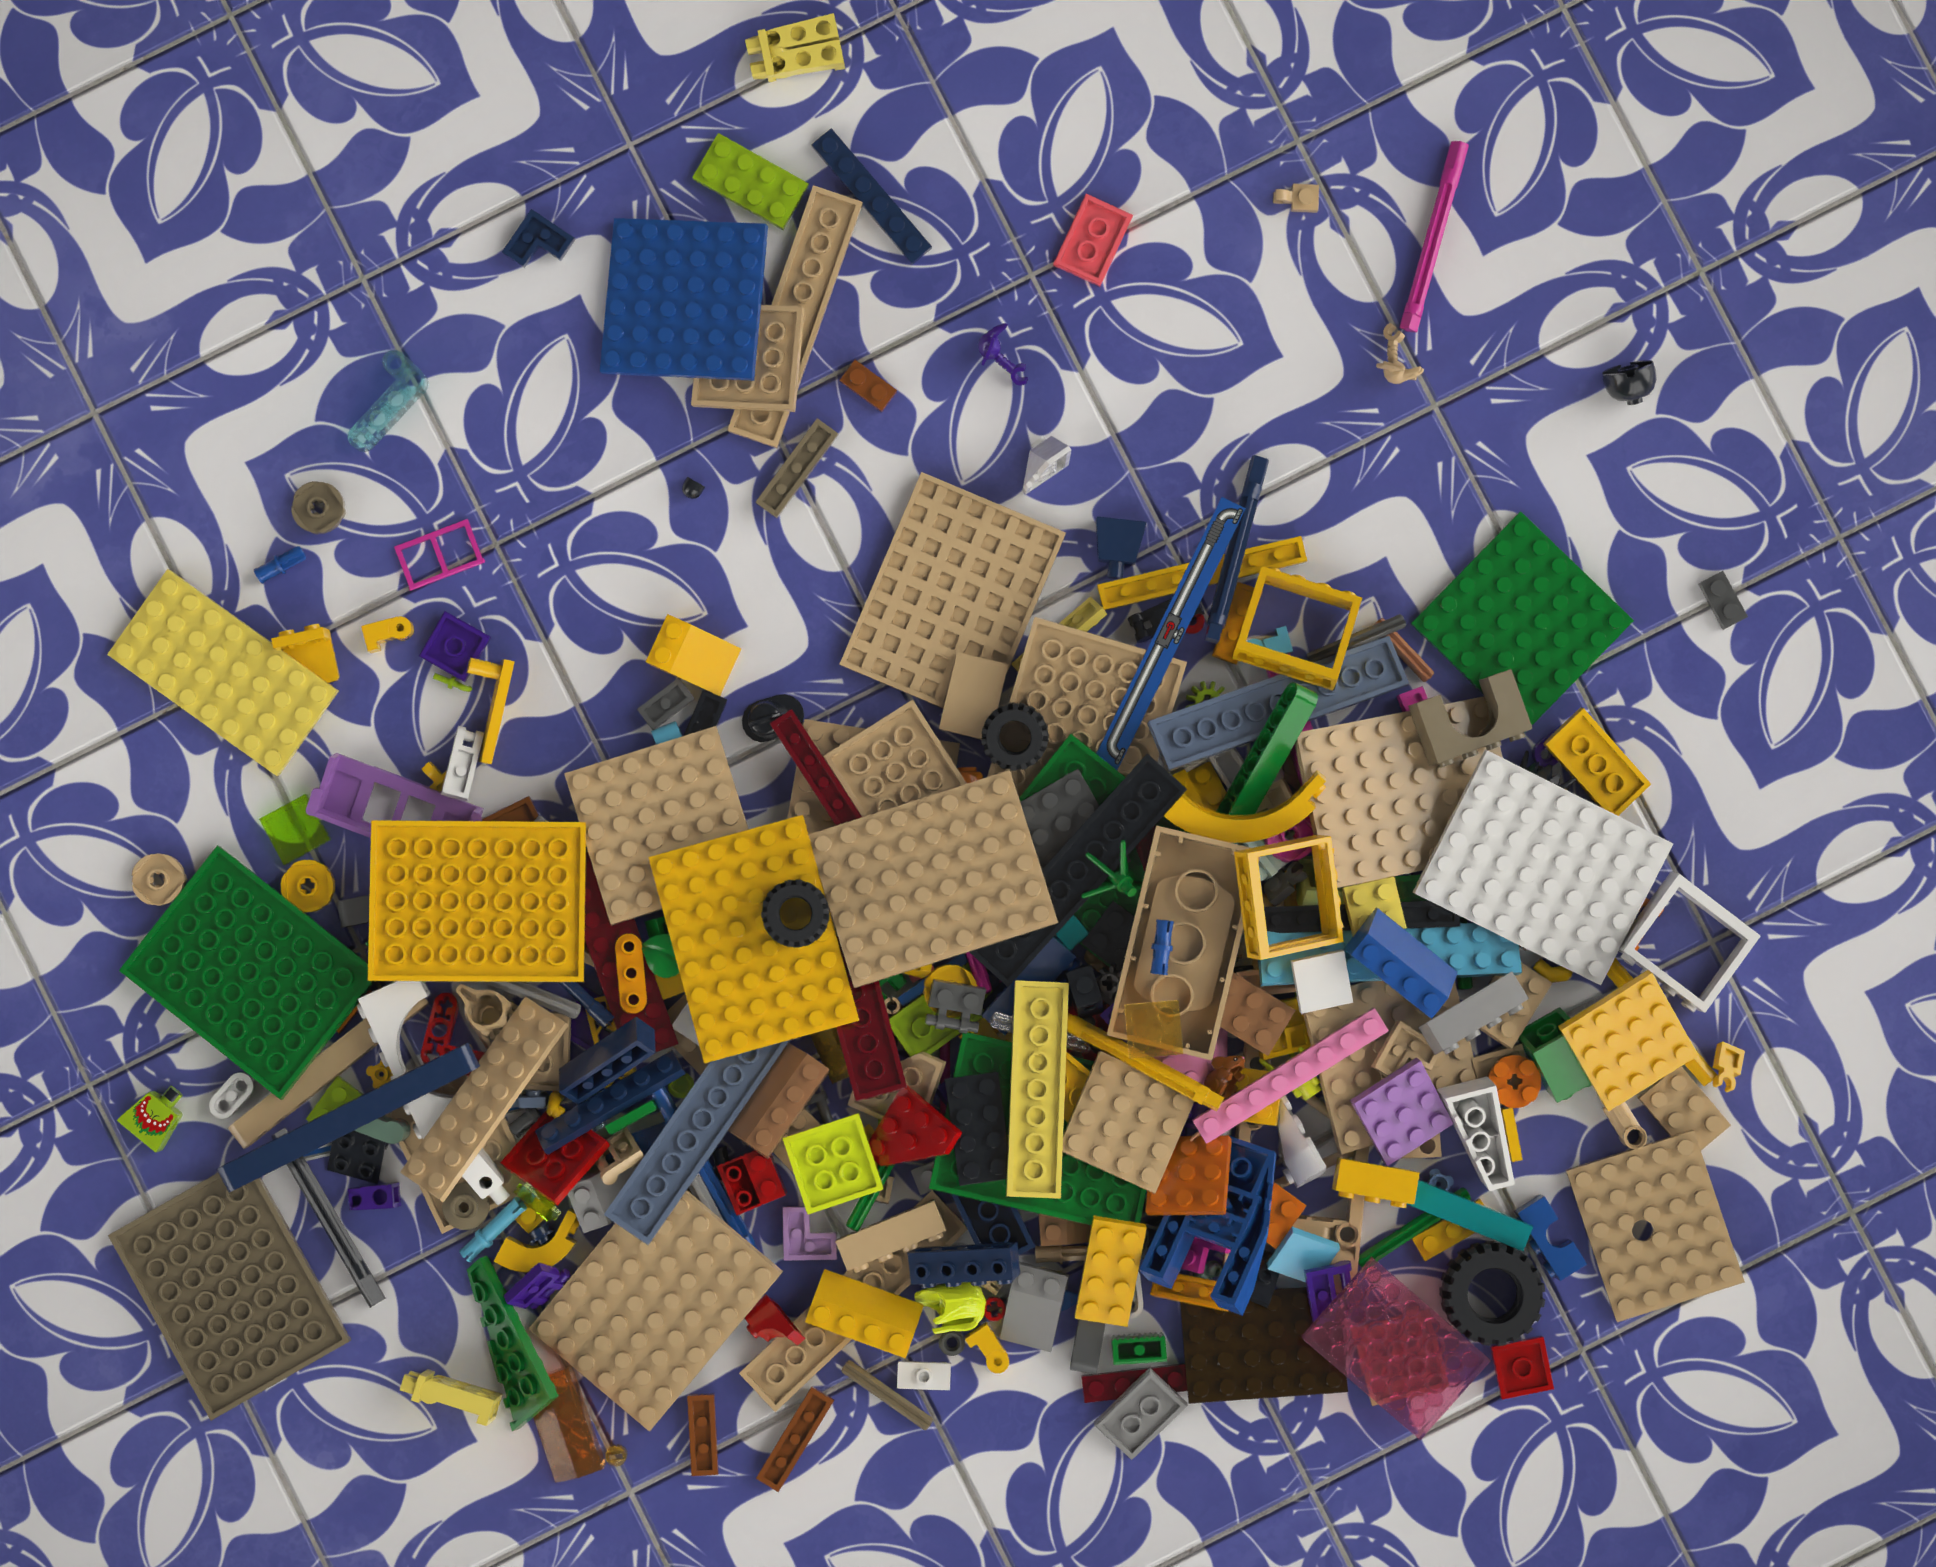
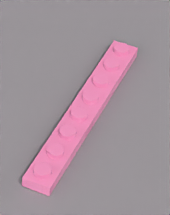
M1373 1007L1223 1100L1217 1112L1210 1108L1192 1119L1207 1144L1389 1030Z

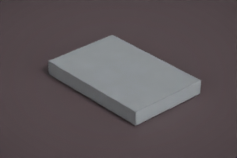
M1149 1367L1094 1421V1426L1132 1460L1188 1404Z

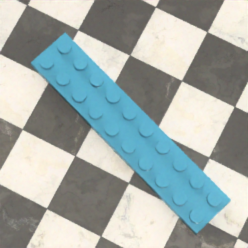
M1460 923L1459 927L1404 929L1458 972L1456 978L1505 976L1510 972H1513L1514 975L1522 973L1519 945L1475 923ZM1267 931L1268 945L1316 935L1322 932L1276 933ZM1343 931L1344 942L1258 960L1260 986L1295 985L1290 960L1343 950L1352 939V932ZM1344 950L1350 982L1382 981Z

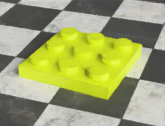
M859 1113L782 1138L807 1215L884 1190Z

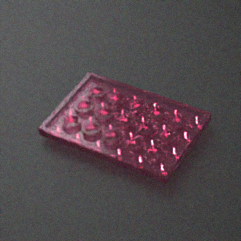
M1373 1257L1369 1259L1301 1336L1305 1342L1420 1440L1491 1361L1482 1351Z

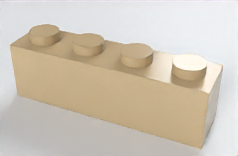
M933 1199L859 1229L857 1232L855 1231L837 1238L835 1242L847 1271L853 1269L856 1273L868 1268V1262L878 1259L879 1263L893 1258V1252L900 1249H903L904 1253L919 1247L917 1242L927 1239L928 1242H933L942 1238V1232L946 1231V1226L936 1201Z

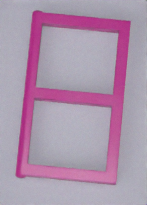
M468 519L394 547L410 591L485 563ZM465 526L477 560L448 570L436 537ZM431 540L443 573L414 583L402 550Z

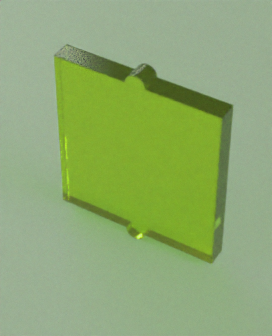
M528 1182L524 1184L519 1183L513 1191L514 1194L547 1222L552 1219L555 1221L562 1213Z

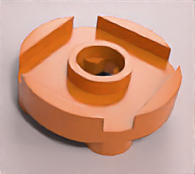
M1520 1055L1501 1057L1490 1068L1487 1075L1497 1087L1499 1103L1505 1107L1521 1108L1536 1100L1541 1089V1075L1533 1061ZM1512 1074H1516V1077L1521 1079V1084H1518L1516 1089H1513L1512 1085L1507 1084V1080L1512 1078Z

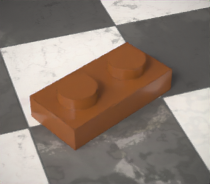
M856 360L853 361L840 379L843 385L880 412L884 411L897 393L894 387Z

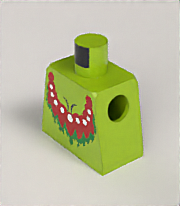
M169 1086L162 1096L156 1091L148 1092L121 1115L117 1121L154 1152L162 1151L183 1116L182 1112L175 1107V1104L183 1095L173 1086Z

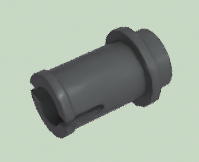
M525 1108L526 1111L509 1124V1129L517 1138H520L542 1116L537 1108Z

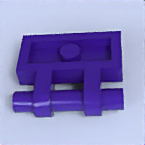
M538 1263L519 1282L513 1285L504 1295V1298L509 1305L524 1309L530 1306L532 1309H536L538 1306L546 1304L550 1300L552 1293L556 1290H561L566 1284V1280L571 1277V1273L565 1268L559 1273L556 1267Z

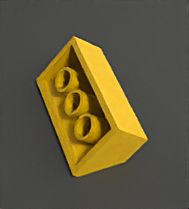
M824 1269L805 1322L906 1359L924 1304Z

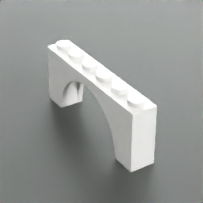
M394 981L358 998L360 1003L357 1005L358 1011L363 1019L367 1018L371 1026L368 1029L369 1035L374 1043L378 1042L382 1050L379 1055L385 1067L389 1066L393 1074L390 1077L391 1080L409 1072L400 1051V1034L409 1011L420 1000L430 995L426 983L422 981ZM432 1091L403 1106L406 1114L412 1115L416 1123L413 1125V1129L419 1140L425 1138L455 1095Z

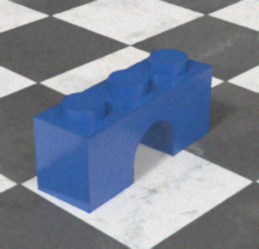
M1540 1194L1514 1210L1517 1216L1515 1219L1533 1226L1529 1236L1531 1240L1528 1243L1536 1255L1541 1254L1546 1263L1542 1264L1550 1278L1555 1276L1556 1279L1562 1281L1587 1265L1573 1241L1568 1239L1560 1245H1551L1546 1238L1547 1228L1559 1218L1545 1196Z

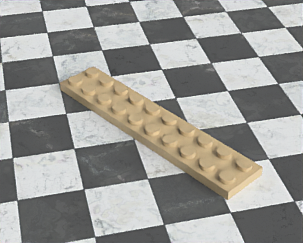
M814 185L771 304L802 306L805 309L798 388L863 204L861 201ZM735 409L727 431L778 449L790 412Z
M931 1190L914 1207L935 1199L946 1226V1231L942 1232V1238L933 1242H928L927 1239L917 1242L918 1246H951L968 1229L940 1197ZM903 1249L893 1252L894 1257L879 1263L878 1259L868 1262L869 1267L855 1273L851 1269L843 1275L899 1295L911 1284L908 1252L904 1253ZM810 1306L793 1321L806 1339L799 1345H796L788 1338L776 1337L739 1372L774 1412L784 1405L852 1340L806 1323L805 1320Z

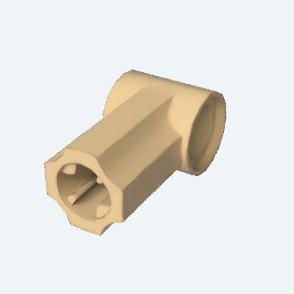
M1626 1102L1616 1106L1609 1112L1605 1107H1602L1623 1145L1631 1149H1640L1646 1144V1131L1639 1125ZM1631 1130H1637L1639 1134L1638 1140L1635 1143H1629L1627 1140L1628 1133Z

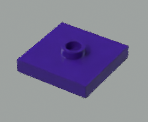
M444 611L419 657L466 683L470 676V673H467L470 657L479 659L491 636Z

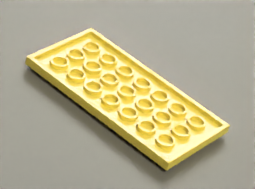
M169 569L163 574L107 654L276 776L282 773L339 692L338 689L321 679L284 651L273 649L272 642Z

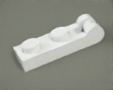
M458 725L441 795L462 801L468 800L484 732L476 730L474 733L467 731L466 727ZM463 740L471 742L472 747L462 745Z

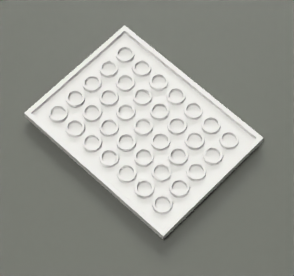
M1484 750L1413 893L1601 985L1673 843L1488 750Z

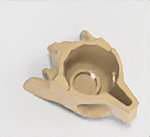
M460 984L455 991L465 1004V1016L481 1042L488 1049L491 1045L489 1039L495 1040L518 1005L508 1001L496 991L475 990Z

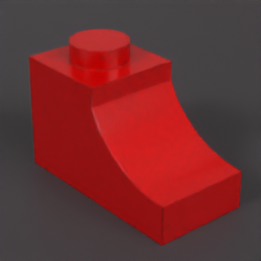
M766 1294L744 1318L749 1324L746 1326L747 1330L756 1339L760 1336L769 1342L772 1338L785 1337L796 1345H799L806 1339L779 1304Z

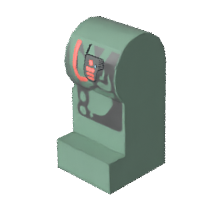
M382 1116L355 1131L389 1144H396L407 1139L411 1129L409 1123L402 1118L392 1119Z

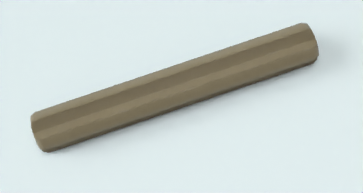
M848 1360L842 1367V1373L923 1430H927L932 1424L933 1418L853 1361Z

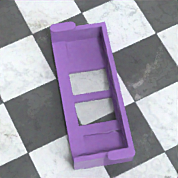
M339 753L330 756L320 787L312 790L306 807V813L310 816L317 817L371 838V823L362 819L375 782L401 792L391 821H401L409 795L435 805L430 821H481L484 808L441 795V791L434 790L418 782Z

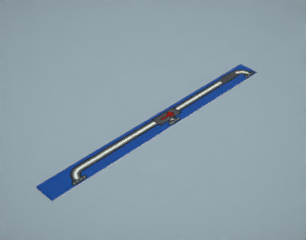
M1221 497L1096 753L1116 770L1121 765L1246 509L1226 498Z

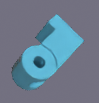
M1286 626L1276 628V636L1263 640L1250 639L1247 641L1285 654L1293 652Z

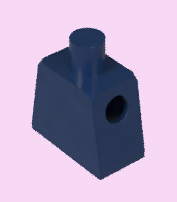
M1097 516L1098 562L1109 563L1108 578L1123 579L1124 565H1135L1146 522Z

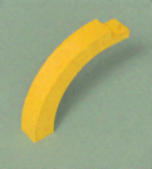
M1316 770L1301 788L1286 801L1274 808L1256 814H1222L1202 807L1183 794L1165 813L1164 817L1191 834L1220 841L1245 843L1263 840L1294 827L1316 809L1315 803L1310 798L1312 796L1317 798L1324 791L1326 779L1322 773Z

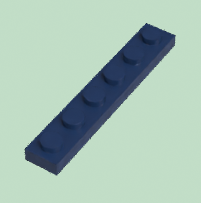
M832 128L811 144L812 148L856 200L863 202L862 207L912 265L932 249L930 243Z
M673 1050L669 1051L536 1129L535 1133L544 1152L549 1155L686 1073Z

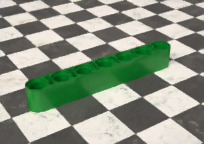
M1295 682L1287 685L1216 812L1229 815L1256 813L1316 707L1318 701L1316 692Z

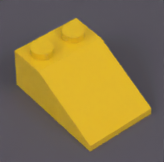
M667 614L646 663L720 696L741 648Z

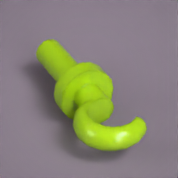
M437 673L433 676V679L448 684L450 689L456 687L462 691H472L471 686H466L456 681L454 676L448 678Z

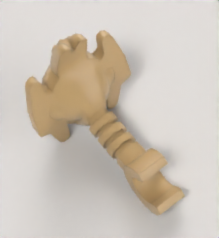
M1389 323L1383 330V335L1388 340V362L1377 363L1376 367L1383 369L1384 376L1390 383L1400 384L1407 380L1416 381L1417 376L1421 375L1424 369L1421 366L1406 369L1403 363L1397 361L1398 343L1402 342L1405 335L1399 330L1392 336L1396 327Z

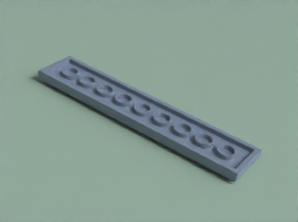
M1390 636L1347 650L1333 691L1280 674L1150 720L1147 724L1166 770L1169 772L1255 741L1283 691L1292 682L1306 687L1318 695L1316 707L1308 721L1406 687L1409 681ZM1336 655L1313 663L1332 668Z
M790 1040L710 1062L604 1213V1216L649 1246Z

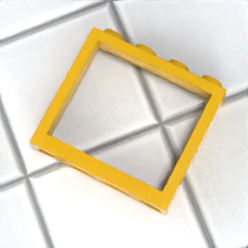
M1261 566L1232 659L1333 691L1339 677L1362 597L1356 596L1351 591L1333 589L1326 583L1308 581L1300 575L1283 573L1275 567ZM1264 584L1349 610L1332 668L1246 641Z
M1313 835L1234 851L1247 958L1264 960L1344 942L1342 931L1344 926L1340 915L1341 900L1338 895L1336 882L1338 875L1334 866V848H1332L1331 836ZM1311 846L1322 933L1268 945L1258 857Z

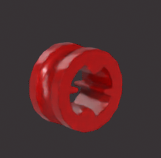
M996 1296L987 1298L984 1316L990 1321L1002 1319L1006 1311L1005 1302ZM994 1301L997 1302L998 1307H1002L1001 1313L997 1311V1316H992L991 1311L987 1310V1306H991V1302Z

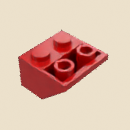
M752 1150L717 1166L736 1215L787 1195V1190L772 1154L767 1159L757 1151Z

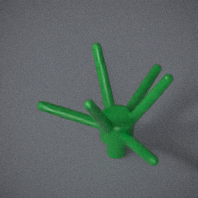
M1124 840L1120 842V870L1115 873L1091 853H1086V857L1108 874L1111 880L1106 879L1102 883L1105 886L1083 893L1081 895L1083 899L1114 888L1132 897L1137 892L1134 886H1142V882L1133 881L1128 875V859L1126 857V842Z

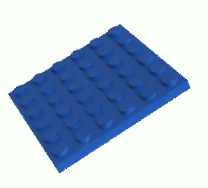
M614 218L600 372L602 374L754 381L768 234L767 224Z

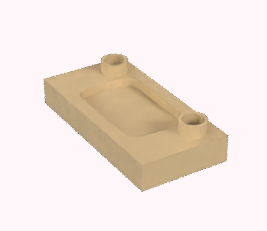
M1156 826L1108 1027V1036L1213 1060L1243 932L1234 851L1249 849L1250 847ZM1157 919L1174 921L1171 936L1173 950L1170 951L1168 975L1150 973L1153 959L1151 945L1155 941Z

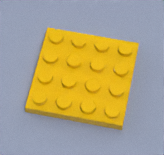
M1649 969L1558 1026L1608 1112L1698 1056L1661 987Z

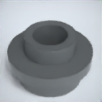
M960 1331L942 1333L939 1338V1347L944 1354L956 1356L963 1351L965 1338ZM951 1337L957 1340V1344L954 1347H950L947 1344V1340Z

